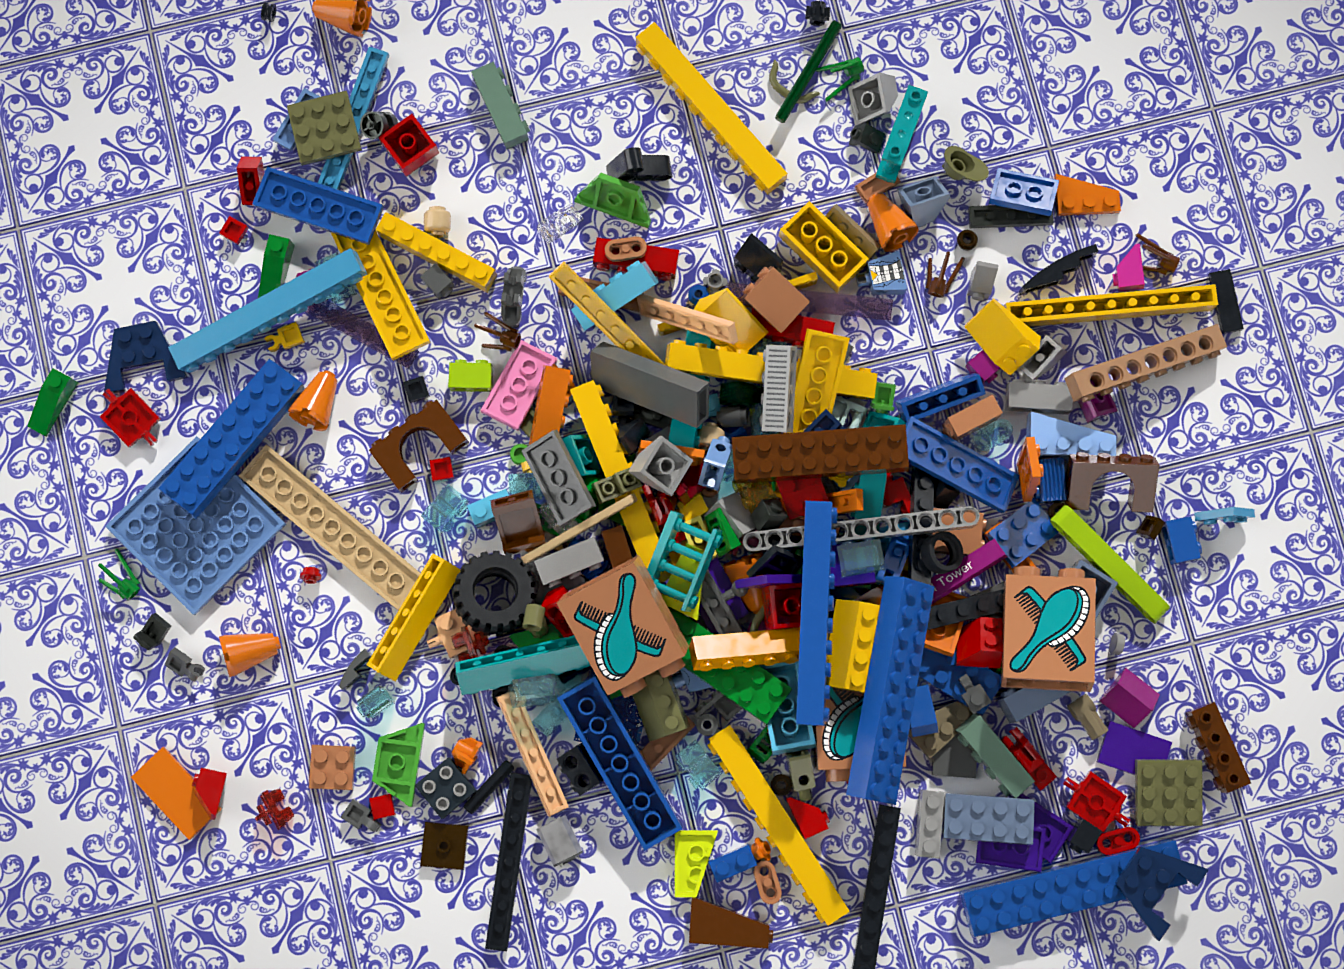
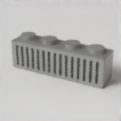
M766 345V350L763 352L765 371L762 373L764 392L761 394L763 414L760 415V426L762 431L793 433L797 347Z

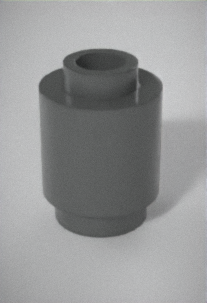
M741 405L721 407L720 411H717V423L721 424L722 428L742 427L743 424H748L747 407H742Z
M711 714L701 715L696 722L697 731L704 736L714 734L718 728L717 719ZM710 721L711 728L705 729L703 722Z

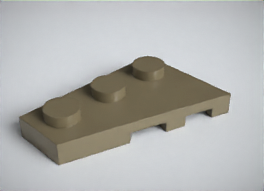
M957 701L936 710L938 733L913 737L910 729L908 737L929 759L932 758L958 734L955 729L972 715L967 706Z

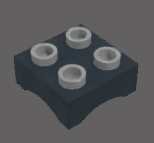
M451 757L445 759L414 785L441 819L448 816L477 791L464 774L461 773V770Z

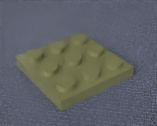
M347 90L287 105L302 166L362 151Z
M1135 759V825L1203 826L1202 760Z

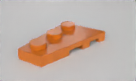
M1055 174L1054 179L1059 180L1056 192L1057 216L1120 213V194L1118 190Z

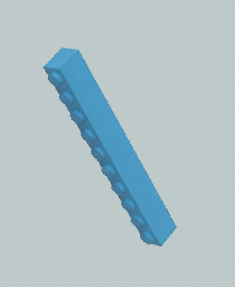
M350 248L168 348L179 370L188 373L194 372L199 369V365L216 360L217 356L223 352L233 351L236 345L251 341L253 336L258 333H266L272 329L271 326L288 321L290 316L295 313L305 312L308 306L325 301L326 297L330 294L340 293L345 289V286L362 281L367 272L358 253Z

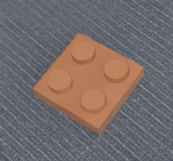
M312 745L309 788L353 790L356 747Z

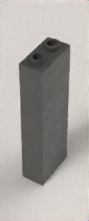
M606 342L600 343L591 350V381L594 380L595 385L600 384L602 391L695 428L699 427L709 418L708 381Z

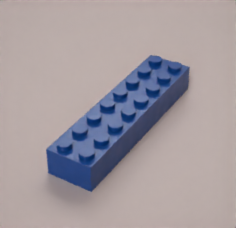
M269 358L158 489L171 501L197 519L288 412L290 406L304 391L303 383Z
M596 674L559 695L557 699L644 851L682 830L679 818Z

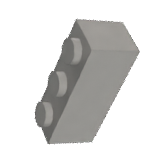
M1014 379L1006 385L1005 411L1064 415L1072 412L1073 399L1066 382H1055L1054 385L1046 384V381L1025 383V380Z
M592 537L535 560L534 563L543 585L549 584V587H553L562 583L561 579L569 576L570 579L582 575L581 570L589 568L592 571L602 567L601 562L605 560L596 537Z
M919 789L914 854L916 856L940 859L945 792Z

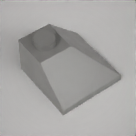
M879 72L848 87L855 126L867 123L890 112L898 97L895 76Z
M659 436L638 454L628 472L644 484L672 496L693 460L663 436Z

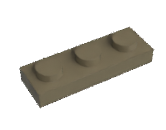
M837 204L826 214V217L869 258L868 261L881 248Z

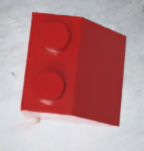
M979 617L964 625L957 642L956 666L1000 668L1003 654L1002 618Z

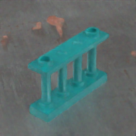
M908 85L875 175L876 178L895 184L928 91Z
M670 511L647 570L660 593L683 602L681 610L691 612V609H694L698 603L699 597H697L714 552L722 543L723 536L721 535L723 531L713 528L710 534L684 523L683 514ZM683 531L707 541L704 553H699L676 543L674 539L677 532ZM675 551L700 562L696 573L693 574L668 563L666 559L669 552ZM666 571L692 582L688 593L684 594L661 584L660 580H658L661 572Z

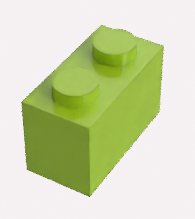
M458 359L455 360V363L449 362L448 388L450 391L491 392L493 389L492 364L488 363L487 360H476V363H467V360Z

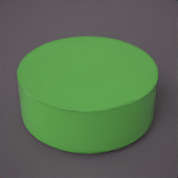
M517 444L510 451L511 460L516 465L521 466V463L526 461L521 451L528 447L525 444Z

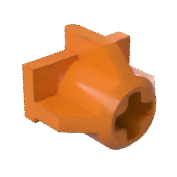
M472 737L460 739L452 750L455 764L463 769L461 772L463 774H466L475 762L483 745L482 742Z

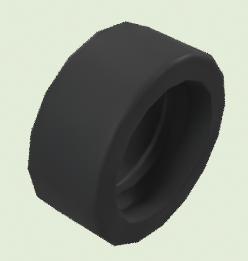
M941 531L927 536L923 541L921 558L928 570L936 574H944L957 569L961 565L963 547L960 540L954 534ZM938 540L944 542L948 547L950 559L947 565L941 564L934 553V546Z

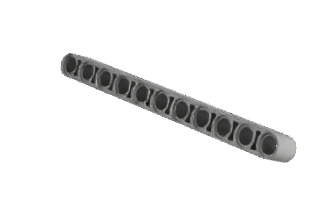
M967 506L840 521L837 524H833V530L838 527L845 530V535L836 540V544L970 529L977 525L980 514L976 508ZM971 512L975 515V521L968 523L964 520L963 515ZM944 515H950L953 517L954 522L951 525H945L942 523L941 518ZM924 517L932 521V525L928 528L922 527L919 523ZM901 520H907L910 523V527L907 530H901L898 527V523ZM881 522L886 523L889 527L885 533H880L876 530V526ZM858 525H863L867 528V532L864 535L860 536L855 533L854 530ZM804 526L747 533L743 538L745 549L753 554L765 553L770 549L772 545L769 544V539L773 535L781 538L780 543L776 546L785 550L804 548ZM793 533H800L802 539L798 543H793L790 541L791 535ZM757 538L759 540L758 546L756 548L748 547L749 539Z

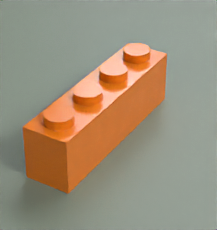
M543 365L529 445L552 430H558L559 432L560 428H564L565 416L562 415L564 408H567L569 403V395L566 394L567 388L571 387L573 375L570 374L571 370Z

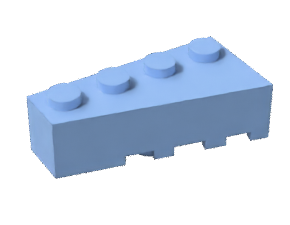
M1030 412L1027 415L1026 437H1035L1036 444L1040 446V457L1038 458L1069 459L1070 454H1076L1077 452H1085L1089 455L1107 453L1111 456H1116L1115 435L1035 412Z

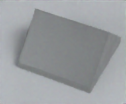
M737 492L718 500L703 516L705 520V516L720 507L740 542L747 533L757 530L750 516L752 511Z

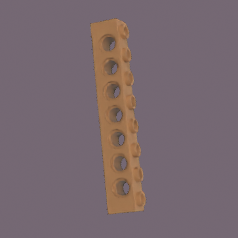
M1218 324L1073 372L1064 379L1073 401L1082 399L1084 403L1094 399L1096 394L1100 393L1101 396L1112 393L1113 388L1118 387L1119 390L1131 386V382L1137 381L1139 384L1149 380L1151 375H1155L1157 378L1167 374L1169 369L1177 371L1186 367V363L1190 362L1191 365H1195L1204 361V357L1208 356L1209 359L1220 356V351L1225 349L1227 345ZM1108 373L1113 377V380L1109 378ZM1090 380L1094 382L1095 387L1090 383Z

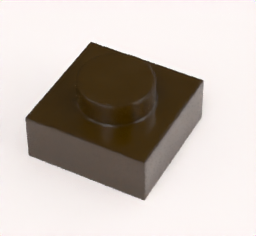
M1146 515L1136 533L1140 537L1155 540L1165 522L1161 518Z

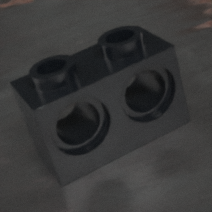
M583 743L576 745L556 759L559 769L563 774L567 775L571 788L579 796L604 781ZM571 756L577 759V766L571 762ZM583 774L589 778V784L583 781Z

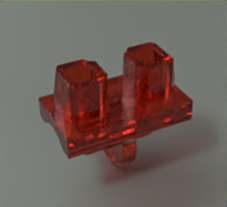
M468 626L461 627V632L451 636L455 649L465 645L468 649L467 652L458 654L459 661L477 658L476 649H479L481 655L485 654V646L490 643L489 639L481 638L480 633H475V641L473 642Z
M280 788L271 792L266 790L261 793L260 798L267 810L265 811L262 804L257 806L259 815L255 817V820L258 822L263 819L265 825L268 826L272 823L269 818L270 815L275 826L280 830L294 817V814L289 806L281 811L278 810L276 804L285 799Z

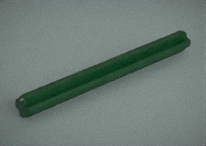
M833 20L778 110L775 119L780 123H785L839 33L842 25L836 20Z

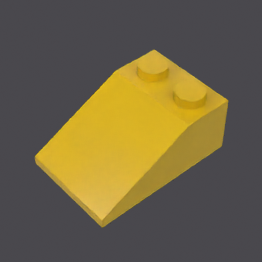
M994 298L964 326L991 360L1009 375L1013 374L1040 349L1041 336Z

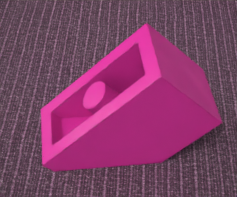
M1140 244L1133 246L1116 267V274H1112L1113 286L1118 287V292L1144 289L1145 283Z

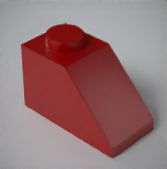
M241 156L236 168L242 205H252L264 176L262 157Z
M201 768L199 774L195 773L192 786L196 787L195 795L210 819L215 820L227 773Z
M791 797L786 798L804 839L829 829L827 823L830 820L825 810L821 812L818 807Z

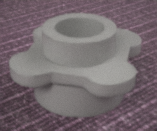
M717 269L712 270L708 277L703 278V284L710 288L712 294L718 292L720 288L727 286L728 283L727 279L723 278Z

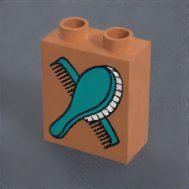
M639 555L565 593L557 602L560 611L607 695L620 690L624 698L629 697L647 686L643 677L658 670L661 677L665 678L685 666L682 657L685 656L689 645Z
M1033 566L1014 568V575L1006 574L1004 582L1001 687L1091 692L1095 683L1096 578H1085V571L1077 568L1060 569L1058 577L1040 576L1041 570Z
M831 687L830 700L826 699V708H830L829 722H825V726H813L816 742L814 748L815 770L826 771V782L849 781L864 698L863 693ZM905 751V757H904L903 767H906V751Z

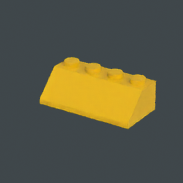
M836 599L832 619L833 633H830L829 640H832V655H828L827 663H831V677H827L826 685H830L832 688L865 693L880 605Z

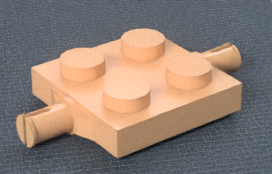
M456 609L433 619L438 629V636L428 640L427 644L430 649L442 644L451 659L490 642L488 636L483 635L484 632L478 631L476 633L472 631L470 625L466 626L462 622V617H458Z

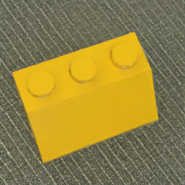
M728 288L699 299L694 308L696 311L735 322L738 337L736 343L731 344L709 337L717 346L727 347L728 351L736 352V349L749 351L768 333L763 325Z

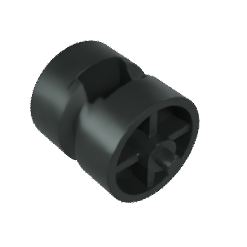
M370 111L362 116L360 129L365 137L379 139V136L398 124V120L390 112Z

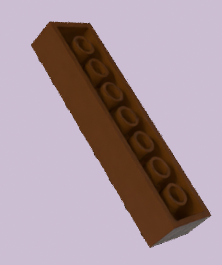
M906 424L732 437L734 480L736 484L909 471Z

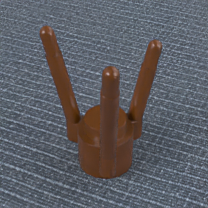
M1137 233L1136 237L1146 243L1143 244V248L1160 257L1158 265L1161 266L1160 268L1143 266V270L1159 272L1164 275L1167 272L1174 273L1180 258Z
M946 252L939 277H934L933 280L932 258L928 259L927 284L925 288L929 289V295L943 298L944 294H948L949 288L965 260L964 257H961L947 283L943 278L950 252Z
M484 312L486 317L507 331L499 332L477 323L474 324V327L499 336L500 342L503 343V345L482 344V348L501 349L509 352L512 349L516 350L521 341V334L518 333L519 330L511 328L488 312Z

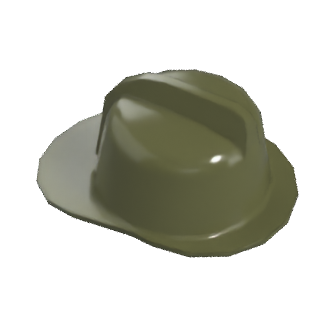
M949 146L945 150V162L942 167L953 180L969 179L980 182L988 177V167L979 158L958 146Z

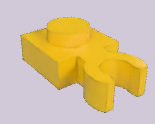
M297 322L277 329V336L268 335L264 338L266 342L272 340L275 342L272 347L268 348L270 352L277 351L281 345L287 350L305 343Z

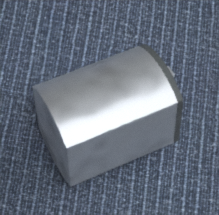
M566 815L536 829L554 867L558 865L562 867V863L564 865L576 859V856L579 859L578 855L583 853Z

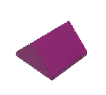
M1090 380V383L1095 387L1094 382ZM1099 393L1094 395V399L1084 403L1082 399L1078 400L1087 423L1118 411L1111 394L1101 396Z
M1124 668L1099 701L1129 726L1135 728L1153 711L1160 694L1130 670Z

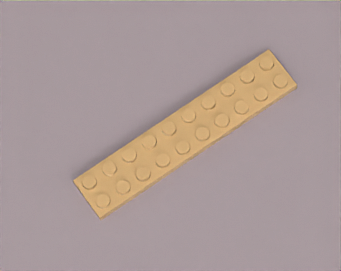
M266 444L241 472L239 477L399 611L421 573Z

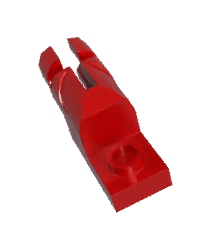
M887 473L883 507L887 508L901 502L902 506L899 507L901 514L910 513L911 496L903 477L893 481V474Z
M644 485L642 489L658 528L662 533L670 511L675 510L667 494L658 491L659 496L654 497L650 487ZM680 531L677 532L674 540L679 544L687 539L684 532Z
M1016 726L1009 731L1016 740L1015 744L1008 736H1003L1000 740L1035 781L1033 784L1041 791L1057 776Z

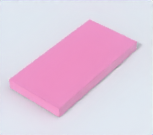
M521 340L481 408V413L518 431L538 396L543 365L551 366L556 364L557 358Z

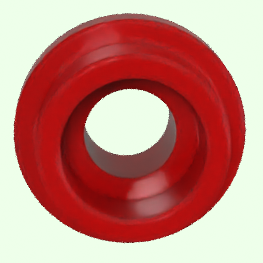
M305 567L300 573V578L307 584H315L322 577L320 569L315 567Z

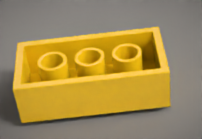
M810 201L779 231V237L812 270L816 271L837 294L867 265L869 260Z

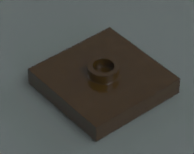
M425 822L420 866L464 870L469 826Z

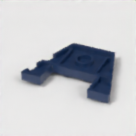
M150 321L114 329L104 388L105 393H107V389H110L112 393L126 391L122 370L162 361L164 362L168 382L187 378V374L178 369L168 348L170 344L158 322Z
M1139 847L1115 881V884L1140 916L1142 922L1148 927L1152 936L1157 941H1160L1171 925L1154 913L1152 909L1177 873L1194 886H1198L1209 870Z

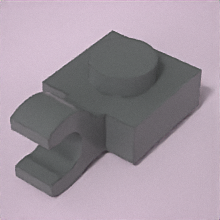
M176 647L169 652L165 662V666L181 677L186 675L194 682L205 671L202 665L191 664L192 659Z
M967 674L958 679L966 691L961 697L972 714L992 703L982 686L978 684L974 687Z
M356 799L351 800L341 815L342 819L357 829L364 825L371 831L377 832L382 825L369 817L372 810Z

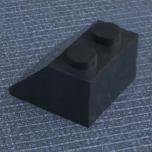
M751 233L734 256V266L740 273H746L750 276V281L754 284L759 279L757 275L764 267L769 268L772 266L780 273L783 260Z

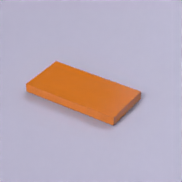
M165 747L157 751L131 776L134 782L188 840H191L212 820L195 795L196 787L192 786L194 778ZM220 805L218 807L217 814L222 810Z

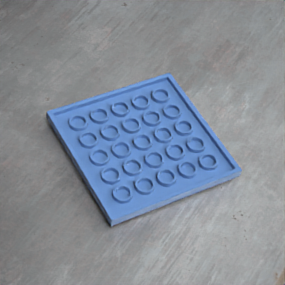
M197 436L105 526L193 615H196L286 525L236 474L233 475L197 519L166 497L158 488L200 440Z

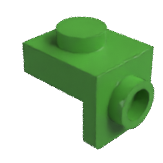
M876 383L875 399H871L870 406L876 409L875 412L888 414V411H894L895 384Z

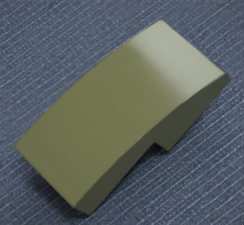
M627 468L610 477L594 482L591 486L599 504H602L641 487L640 480L628 472L630 468Z

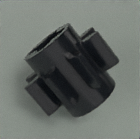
M812 1L811 6H806L805 19H810L811 25L822 26L825 24V21H829L830 7H826L825 2Z

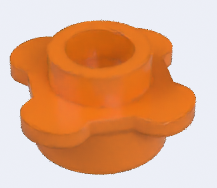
M759 837L755 838V843L751 846L753 856L757 860L765 859V861H770V845Z

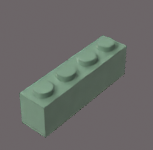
M493 61L471 71L475 84L506 150L529 140L527 133L530 132L526 121H521L519 117L522 113L517 102L513 104L510 98L513 96L510 86H505L502 81L505 76L501 67L496 68Z
M972 714L955 729L959 734L957 737L959 742L964 747L969 746L973 751L971 756L977 763L980 764L982 762L986 767L985 773L992 780L996 779L999 782L998 788L1006 797L1009 795L1017 798L1035 782L980 715Z

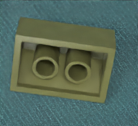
M656 670L643 677L647 686L633 694V698L649 742L689 728L690 725L672 676L662 678L659 671Z

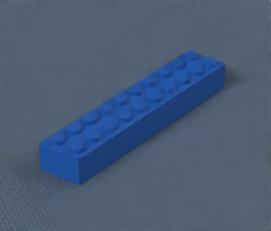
M826 501L805 502L797 725L825 726V722H829L830 708H826V699L830 700L831 687L826 685L827 677H831V663H827L828 655H832V640H828V634L833 633V620L829 618V611H834V598L830 596V589L835 588V576L831 574V567H835L836 554L832 552V545L836 546L837 532L833 530V524H837V508H833L832 502Z
M885 577L846 792L848 796L896 805L935 586L906 577Z
M1167 839L1139 846L1181 860L1176 840ZM1139 847L959 891L970 935L978 937L1125 900L1126 898L1115 884V881ZM1177 873L1167 889L1188 884L1187 880Z

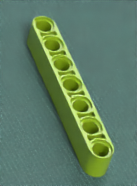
M1064 505L1050 519V523L1097 570L1118 582L1115 588L1150 622L1156 624L1170 609L1166 601L1069 506Z

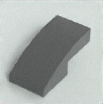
M368 649L361 651L346 669L339 685L342 690H347L362 677L357 670L371 658L372 654Z

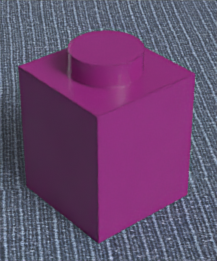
M984 350L973 357L965 366L970 373L980 374L983 384L986 381L990 384L998 377L997 372L1000 369Z

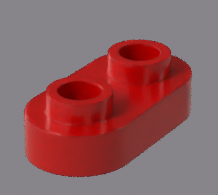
M1122 827L1101 833L1095 845L1100 853L1111 855L1135 848L1140 842V835L1132 827ZM1127 833L1130 835L1128 842L1124 840V835ZM1108 839L1110 844L1105 848L1103 841Z

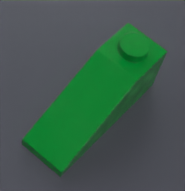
M269 234L264 252L258 298L284 285L295 247L289 238Z
M52 368L41 386L27 427L47 437L79 382Z

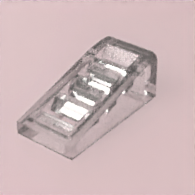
M571 203L539 221L537 230L546 243L550 244L581 223L584 218ZM569 212L574 220L571 221L566 213ZM562 217L567 224L564 225L560 218ZM553 222L557 224L558 229L554 226Z

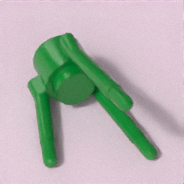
M859 57L817 68L816 72L830 70L831 73L844 70L847 77L851 76L849 80L826 97L825 101H829L852 82L860 79L859 74L864 72V66Z
M115 549V553L131 580L127 578L123 581L119 580L102 563H99L98 566L118 584V588L102 578L99 579V582L117 593L122 599L126 598L129 601L140 591L138 587L140 582L135 578L119 549Z

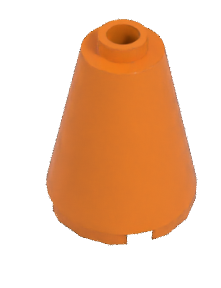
M316 0L312 5V11L316 18L358 37L364 35L362 34L363 30H368L372 16V7H368L367 3L370 0Z
M876 193L869 198L867 207L880 246L885 252L898 250L903 247V242L906 240L911 242L919 231L917 224L885 194Z
M327 370L318 372L288 410L290 412L289 416L307 427V424L314 426L313 430L325 431L329 426L338 382L335 374Z
M750 554L741 557L742 559L737 561L732 560L725 563L723 568L731 583L733 584L739 579L749 578L746 572L764 554ZM751 588L745 596L740 597L749 612L753 611L754 614H757L763 606L762 588Z
M273 633L219 636L229 677L236 676L278 654L277 649H281L278 636L274 637Z

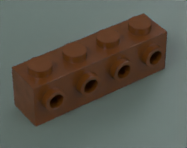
M1209 702L1187 711V725L1191 730H1194L1196 735L1195 743L1205 755L1204 763L1215 777L1213 778V783L1216 789L1220 790L1221 793H1229L1251 784L1216 703Z

